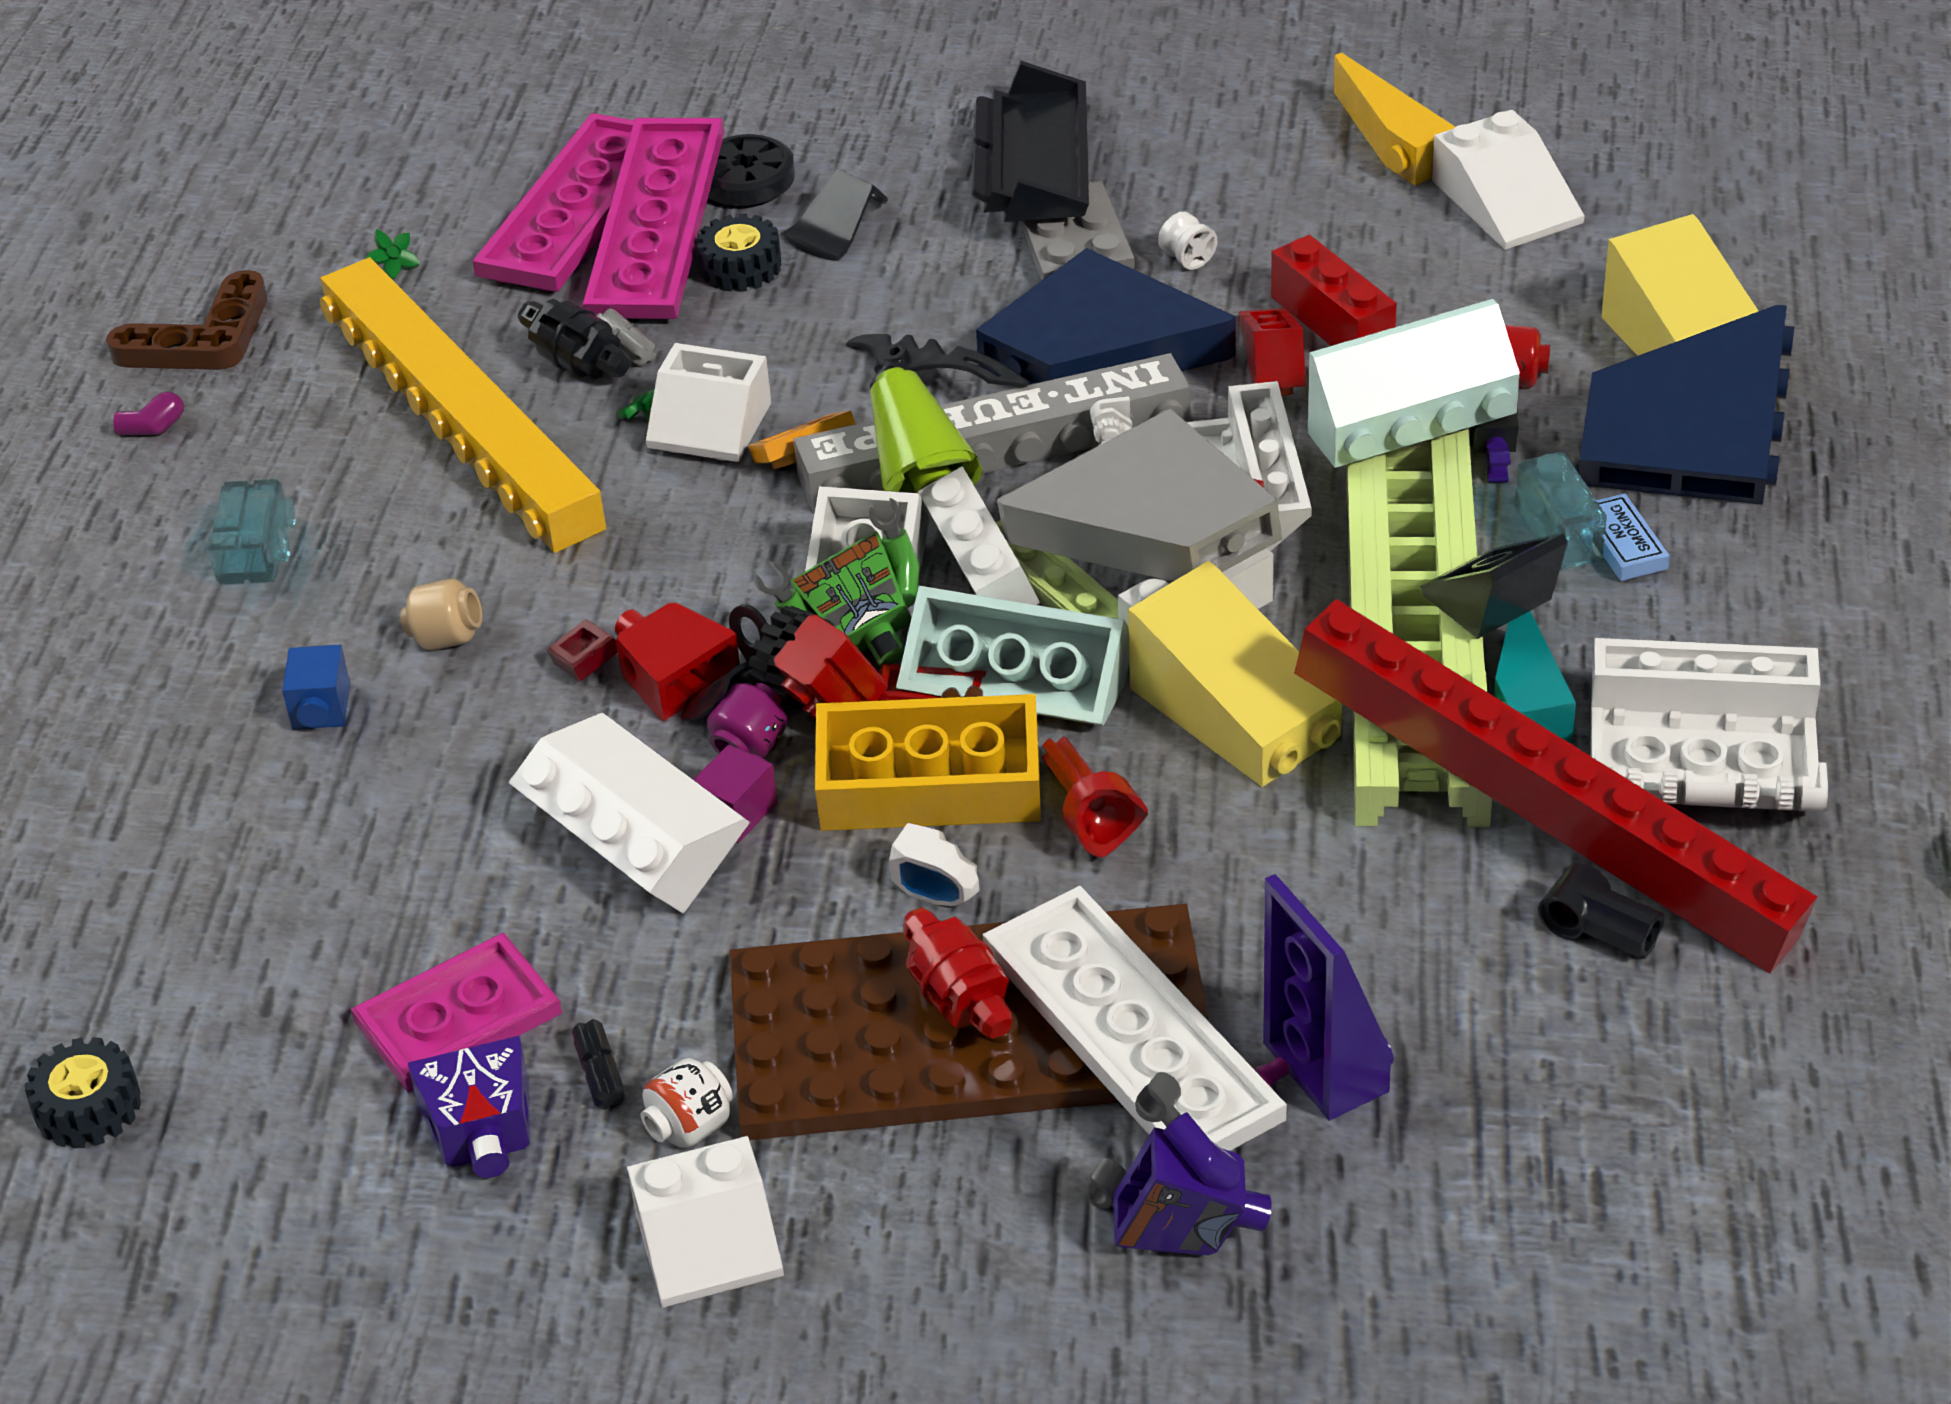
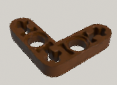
M251 270L237 271L228 275L221 283L204 325L130 323L117 326L109 332L106 339L113 363L126 368L221 370L235 366L244 357L267 302L263 277L260 273ZM232 318H239V319L232 320V321H226V320H229V319H232ZM174 345H182L176 348H168Z

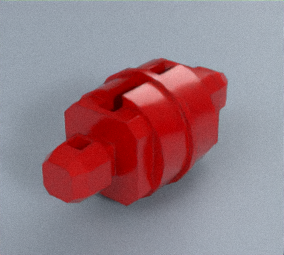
M922 907L909 911L905 915L903 922V934L910 943L906 967L909 969L910 975L920 986V992L929 1003L934 1004L941 1015L957 1029L973 1024L982 1034L992 1039L1008 1033L1012 1024V1012L1005 1003L1004 997L1009 979L1005 975V971L994 959L993 952L985 941L979 940L970 927L965 925L956 916L940 921L932 912Z

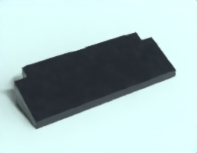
M1020 60L1008 93L994 89L991 98L979 96L975 101L973 141L980 147L976 148L973 154L972 195L984 202V213L1004 211L1003 222L1085 216L1089 206L1086 81Z

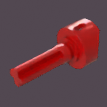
M1062 736L1057 742L1049 738L1043 744L1047 752L1041 758L1068 792L1062 808L1064 821L1088 853L1096 857H1106L1140 826L1148 815V809L1124 777L1115 772L1100 771L1094 773L1066 737Z

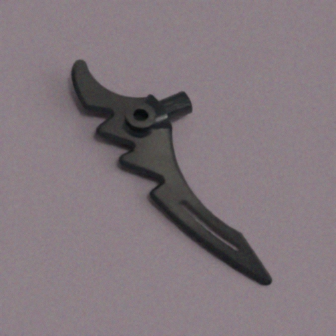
M889 334L860 335L848 340L846 343L848 347L858 346L866 348L875 355L876 366L874 370L876 376L869 385L870 389L882 372L895 367L914 372L936 368L958 369L972 373L982 378L988 384L1027 387L1029 384L1024 377L1005 364L963 346H957L950 354L946 355L936 339H929L925 346L920 349L912 335H905L898 343L893 345ZM967 361H971V362L980 364V365H982V366H985V367H987V368H989V369H991V370L997 372V373L1000 374L1001 376L998 377V376L994 375L993 373L989 372L988 370H986V369H984V368H981V367H979V366H977V365H975V364L969 363V362H967Z

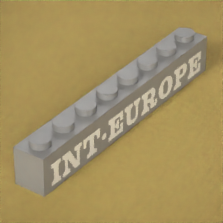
M1171 353L1027 385V387L1014 388L940 405L978 456L983 468L982 474L1097 447L1099 442H1096L1090 409L1095 402L1102 399L1129 396L1132 428L1168 409L1173 410L1184 421L1191 422L1190 385ZM874 420L793 438L797 477L813 513H815L819 486L883 491Z

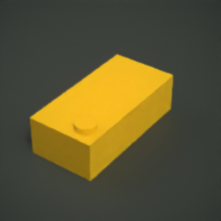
M1036 694L816 704L815 795L820 831L905 827L907 823L924 827L1040 822L1041 802Z

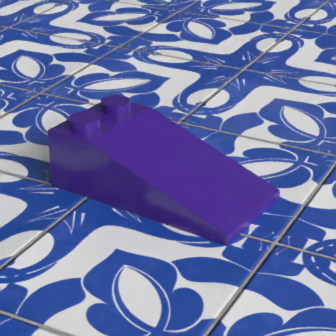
M1274 874L1265 878L1263 1044L1275 1058L1282 1057L1286 1061L1290 1069L1289 1075L1327 1120L1330 1121L1389 1092L1390 1069L1394 1060L1393 1052L1378 1025L1345 951L1281 879Z

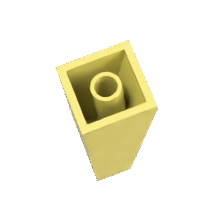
M1694 214L1608 239L1601 318L1637 356L1758 312L1743 286Z
M1206 561L1128 609L1130 689L1259 786L1264 787L1280 775L1291 772L1297 764L1320 749L1331 746L1341 736L1342 703L1294 674L1299 651L1210 561Z

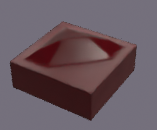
M588 619L582 621L547 649L553 663L580 682L618 653L615 638Z

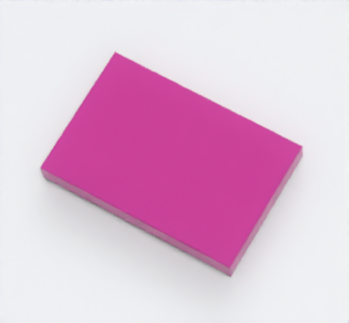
M504 932L351 1008L354 1023L407 1093L414 1090L408 1062L520 1036L562 1014L560 1000Z

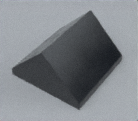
M1565 533L1496 547L1421 585L1420 588L1424 597L1479 639L1552 599L1568 541Z

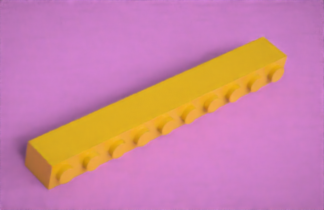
M370 257L320 277L324 297H321L319 301L327 321L330 324L336 323L342 329L347 342L351 346L357 345L363 351L368 364L373 369L379 368L385 374L392 390L403 393L416 415L422 414L430 422L435 435L439 439L445 438L452 445L458 459L463 464L468 462L475 469L485 488L492 487L505 509L509 513L515 512L523 520L527 531L534 539L540 538L553 553H556L606 530L600 490Z

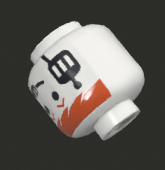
M692 1058L679 1060L645 1085L642 1094L645 1110L640 1114L641 1120L648 1133L658 1142H663L666 1139L679 1148L692 1147L727 1121L730 1114L729 1102L733 1098L731 1087L723 1073L713 1063L709 1061L701 1063Z

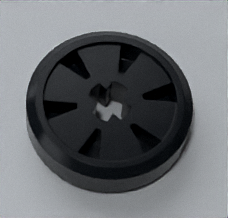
M742 134L724 138L708 198L725 205L752 206L768 202L780 196L790 188L795 178L794 158L791 150L784 143L763 135Z

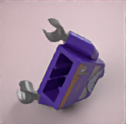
M1165 1072L1157 1073L1150 1083L1142 1089L1136 1097L1135 1107L1136 1112L1141 1118L1149 1122L1162 1121L1166 1128H1153L1127 1172L1120 1164L1111 1159L1101 1160L1090 1175L1091 1182L1087 1186V1198L1097 1208L1107 1209L1110 1206L1114 1207L1115 1246L1152 1250L1157 1253L1176 1252L1212 1255L1218 1252L1234 1226L1263 1232L1268 1225L1271 1215V1197L1268 1194L1246 1190L1244 1160L1241 1156L1222 1149L1210 1140L1188 1112L1182 1115L1178 1112L1174 1105L1181 1096V1088L1177 1080Z

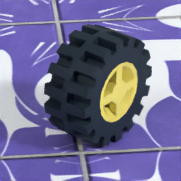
M739 214V217L733 218L732 215H726L723 221L718 219L710 221V227L704 226L700 230L701 234L697 235L700 273L704 281H710L711 286L716 289L721 285L724 291L730 292L733 288H739V292L747 291L749 286L757 289L762 287L763 281L767 283L773 281L774 275H778L781 271V250L778 230L776 227H773V223L768 219L762 222V216L754 215L752 218H748L747 214Z
M92 1037L90 1043L84 1044L83 1038L72 1039V1046L65 1048L60 1043L52 1047L53 1055L48 1056L43 1053L37 1059L39 1068H30L27 1074L29 1082L25 1083V1092L32 1115L42 1135L47 1140L53 1138L56 1145L65 1147L69 1141H72L74 1148H85L86 1141L93 1140L95 1146L105 1143L103 1136L110 1133L114 1138L123 1132L121 1124L131 1125L136 1118L134 1110H140L141 1092L129 1056L125 1050L120 1051L119 1045L112 1041L105 1046L102 1038Z

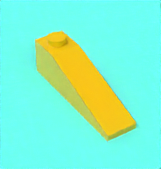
M1342 52L1334 55V94L1383 164L1414 186L1431 179L1434 135L1454 129L1455 126Z

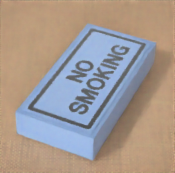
M1625 493L1578 505V521L1620 581L1668 570L1670 555Z

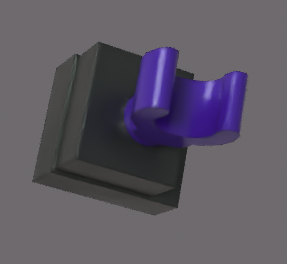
M1518 407L1515 414L1468 428L1470 447H1473V454L1486 453L1488 483L1509 482L1507 465H1511L1510 452H1516L1519 428L1517 418Z

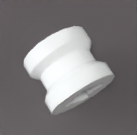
M1178 212L1172 215L1162 226L1158 236V245L1167 255L1176 257L1179 264L1189 270H1194L1204 266L1213 256L1217 247V235L1208 226L1200 224L1198 219L1190 213Z

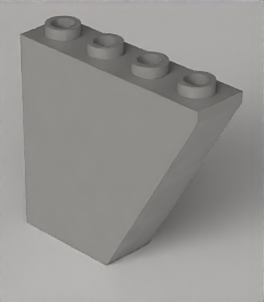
M1171 409L1152 417L997 499L1004 538L1010 544L1172 582L1206 561H1210L1223 572L1282 540L1277 499Z

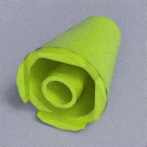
M900 367L882 372L871 387L870 395L883 491L918 493L922 488L962 466L975 486L981 478L983 469L978 456L914 371L904 370Z

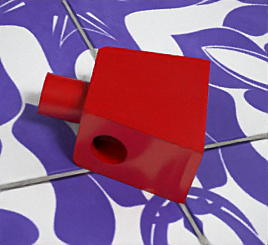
M668 603L646 617L638 611L630 609L621 614L615 624L620 671L624 679L662 721L683 710L686 703L698 692L740 665L736 633L678 603Z

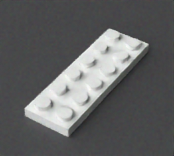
M1081 886L982 934L983 941L992 950L994 959L1005 971V975L1149 1135L1154 1127L1165 1129L1166 1126L1162 1121L1149 1122L1141 1118L1136 1112L1135 1102L1138 1094L1159 1072L1170 1074L1180 1085L1181 1096L1174 1105L1181 1115L1188 1112L1210 1140L1222 1149L1231 1151L1286 1121L1287 1104Z

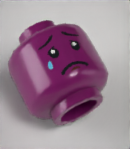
M746 683L734 684L707 719L708 731L711 735L710 744L719 754L729 744L749 754H755L762 758L767 756L787 727V715L781 706L782 699L779 694L771 687L762 683H756L754 686Z

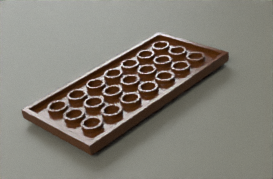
M1187 903L1107 911L1108 916L1209 1021ZM1006 922L968 926L978 939L983 941L982 934ZM903 932L729 950L738 1116L741 1137L748 1136L749 1140L1119 1103L1115 1096L1010 979L1008 980L1004 997L1005 1003L1012 1012V1024L1008 1033L992 1039L982 1034L973 1024L959 1029L952 1026L941 1015L934 1004L929 1003L920 992V986L910 975L909 969L906 967L910 943Z

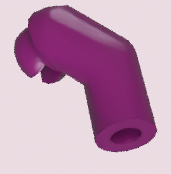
M167 391L155 396L140 411H116L113 418L115 434H163L184 412V402L175 393Z

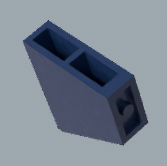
M1086 248L976 329L977 352L987 355L1016 371L1029 382L1028 385L1169 353L1172 354L1180 370L1185 371L1229 360L1236 355V316ZM978 364L979 367L988 370L998 377L1001 376L997 372Z
M1774 305L1592 372L1579 459L1578 485L1763 505L1765 486H1776L1780 456L1769 454L1771 442H1781L1785 412L1775 411L1776 398L1786 399L1790 369L1780 368L1781 356H1791L1795 326L1785 325L1787 306Z

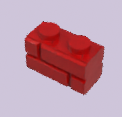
M816 614L809 615L794 633L796 639L794 641L788 640L773 659L775 666L786 677L781 687L794 699L805 705L802 710L815 722L816 704L877 701L887 689L886 681L848 636Z

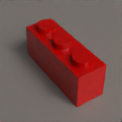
M1311 235L1296 239L1271 251V298L1286 308L1330 346L1396 327L1397 303Z

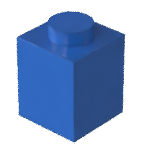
M342 645L289 648L282 692L292 730L345 726L350 679Z

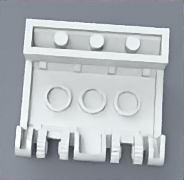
M1278 381L1228 386V418L1187 422L1251 478L1263 480L1264 489L1277 499L1282 540L1267 547L1269 551L1273 550L1311 517L1312 507ZM1129 396L1102 399L1092 405L1090 416L1094 436L1099 445L1132 428Z
M1594 638L1590 756L1667 804L1825 812L1828 798L1826 763L1818 761L1815 719L1820 692L1818 648Z

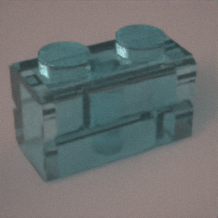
M1557 452L1522 460L1517 465L1516 483L1519 487L1515 491L1514 506L1535 539L1565 533L1568 544L1560 570L1598 562L1599 559L1603 558L1605 539L1602 535L1606 531L1607 515L1599 503L1594 501L1595 497L1566 454Z
M277 479L254 480L253 484H249L248 481L224 482L223 486H221L208 550L216 581L221 585L244 584L245 580H249L251 583L274 582L278 575L280 561H288L289 539L285 530L295 526V508L292 498L285 499L282 484Z

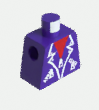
M520 1036L408 1062L418 1108L445 1164L455 1167L472 1163L473 1171L476 1175L483 1178H492L507 1170L509 1166L507 1153L523 1150L530 1144L529 1078Z

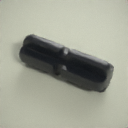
M591 1019L587 1023H577L572 1030L574 1045L582 1069L586 1073L585 1078L594 1105L600 1109H607L611 1105L619 1106L625 1099L624 1085L615 1059L611 1055L612 1050L603 1024L596 1019Z

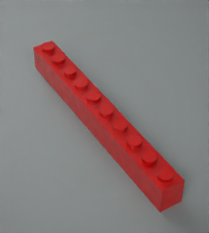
M1335 599L1304 629L1294 674L1771 974L1799 940L1818 896L1338 599Z

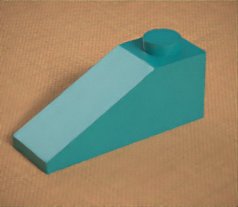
M1531 611L1508 622L1495 677L1494 697L1565 741L1572 743L1576 702Z

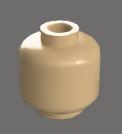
M455 578L412 588L407 597L406 607L401 609L400 614L405 634L408 637H413L420 647L428 651L462 645L471 641L476 628L481 626L483 617L477 593L474 589L467 588L464 583Z

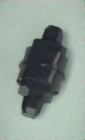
M553 298L546 301L544 305L535 301H528L523 304L518 312V319L522 325L529 329L528 339L536 345L538 353L551 361L559 369L567 370L579 377L589 376L596 380L602 377L604 373L612 377H622L631 366L629 356L620 349V339L612 333L609 323L597 317L589 309L581 308L568 301L559 302Z

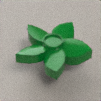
M378 229L375 230L374 241L378 249L371 251L366 258L370 257L377 265L384 264L383 271L392 280L397 277L400 269L410 270L419 267L420 262L415 254L406 250L410 244V233L399 234L392 242L384 232Z
M655 389L647 394L644 392L632 399L633 403L617 411L616 414L619 419L628 418L631 420L642 411L649 422Z

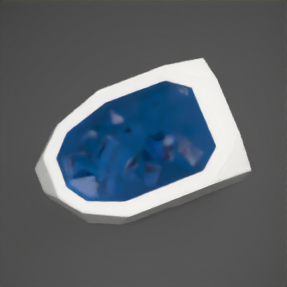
M907 823L891 848L889 867L890 878L893 883L911 897L935 905L945 906L959 905L980 891L977 865L962 855L958 845L946 841L943 832Z

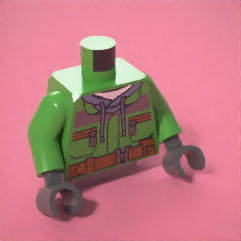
M889 498L895 510V516L889 522H882L876 518L873 505H871L869 510L872 524L879 530H884L885 535L882 539L877 531L873 532L791 579L790 581L794 589L789 590L787 587L789 575L786 569L779 564L771 563L772 567L780 575L779 583L773 588H767L762 579L755 575L757 588L764 593L776 597L775 606L780 613L782 607L794 606L830 620L834 627L848 636L860 652L869 648L879 666L882 664H892L903 656L905 646L896 632L910 625L912 616L909 607L916 601L919 586L920 564L907 531L899 528L898 523L901 519V510L897 501Z

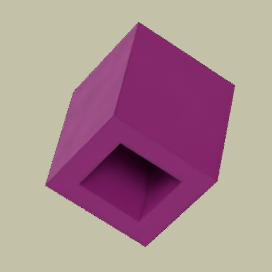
M729 744L693 779L750 822L736 843H739L778 804L773 764L765 761L758 755L749 754Z

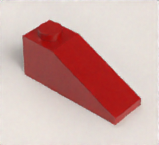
M1286 308L1239 311V322L1252 384L1278 381L1281 396L1294 394L1293 387L1306 386L1303 327Z

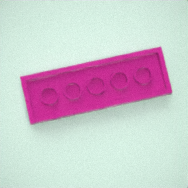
M591 113L472 262L475 276L502 283L534 287L543 291L558 292L603 233L634 120Z
M722 118L634 119L584 297L583 308L593 311L596 316L598 313L604 314L608 308H611L624 318L677 319L697 243V235L700 231L725 133Z

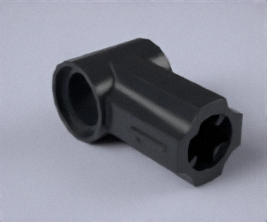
M1573 863L1543 897L1537 908L1538 916L1549 931L1559 937L1576 939L1583 933H1586L1644 959L1654 949L1659 934L1663 929L1665 918L1664 913L1611 890L1607 878L1596 868L1584 863Z

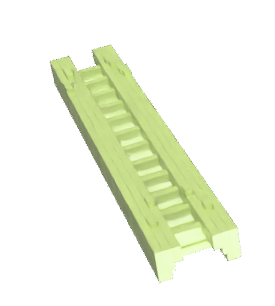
M1465 428L1345 465L1349 607L1487 692L1483 636L1479 639L1474 637L1424 597L1420 588L1421 585L1477 557L1469 429ZM1352 710L1355 826H1378V817H1384V807H1398L1399 791L1448 792L1449 807H1462V815L1467 817L1468 827H1490L1491 797Z

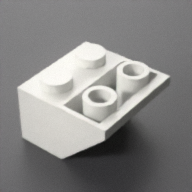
M674 343L657 372L646 436L647 448L739 462L771 404L766 356Z

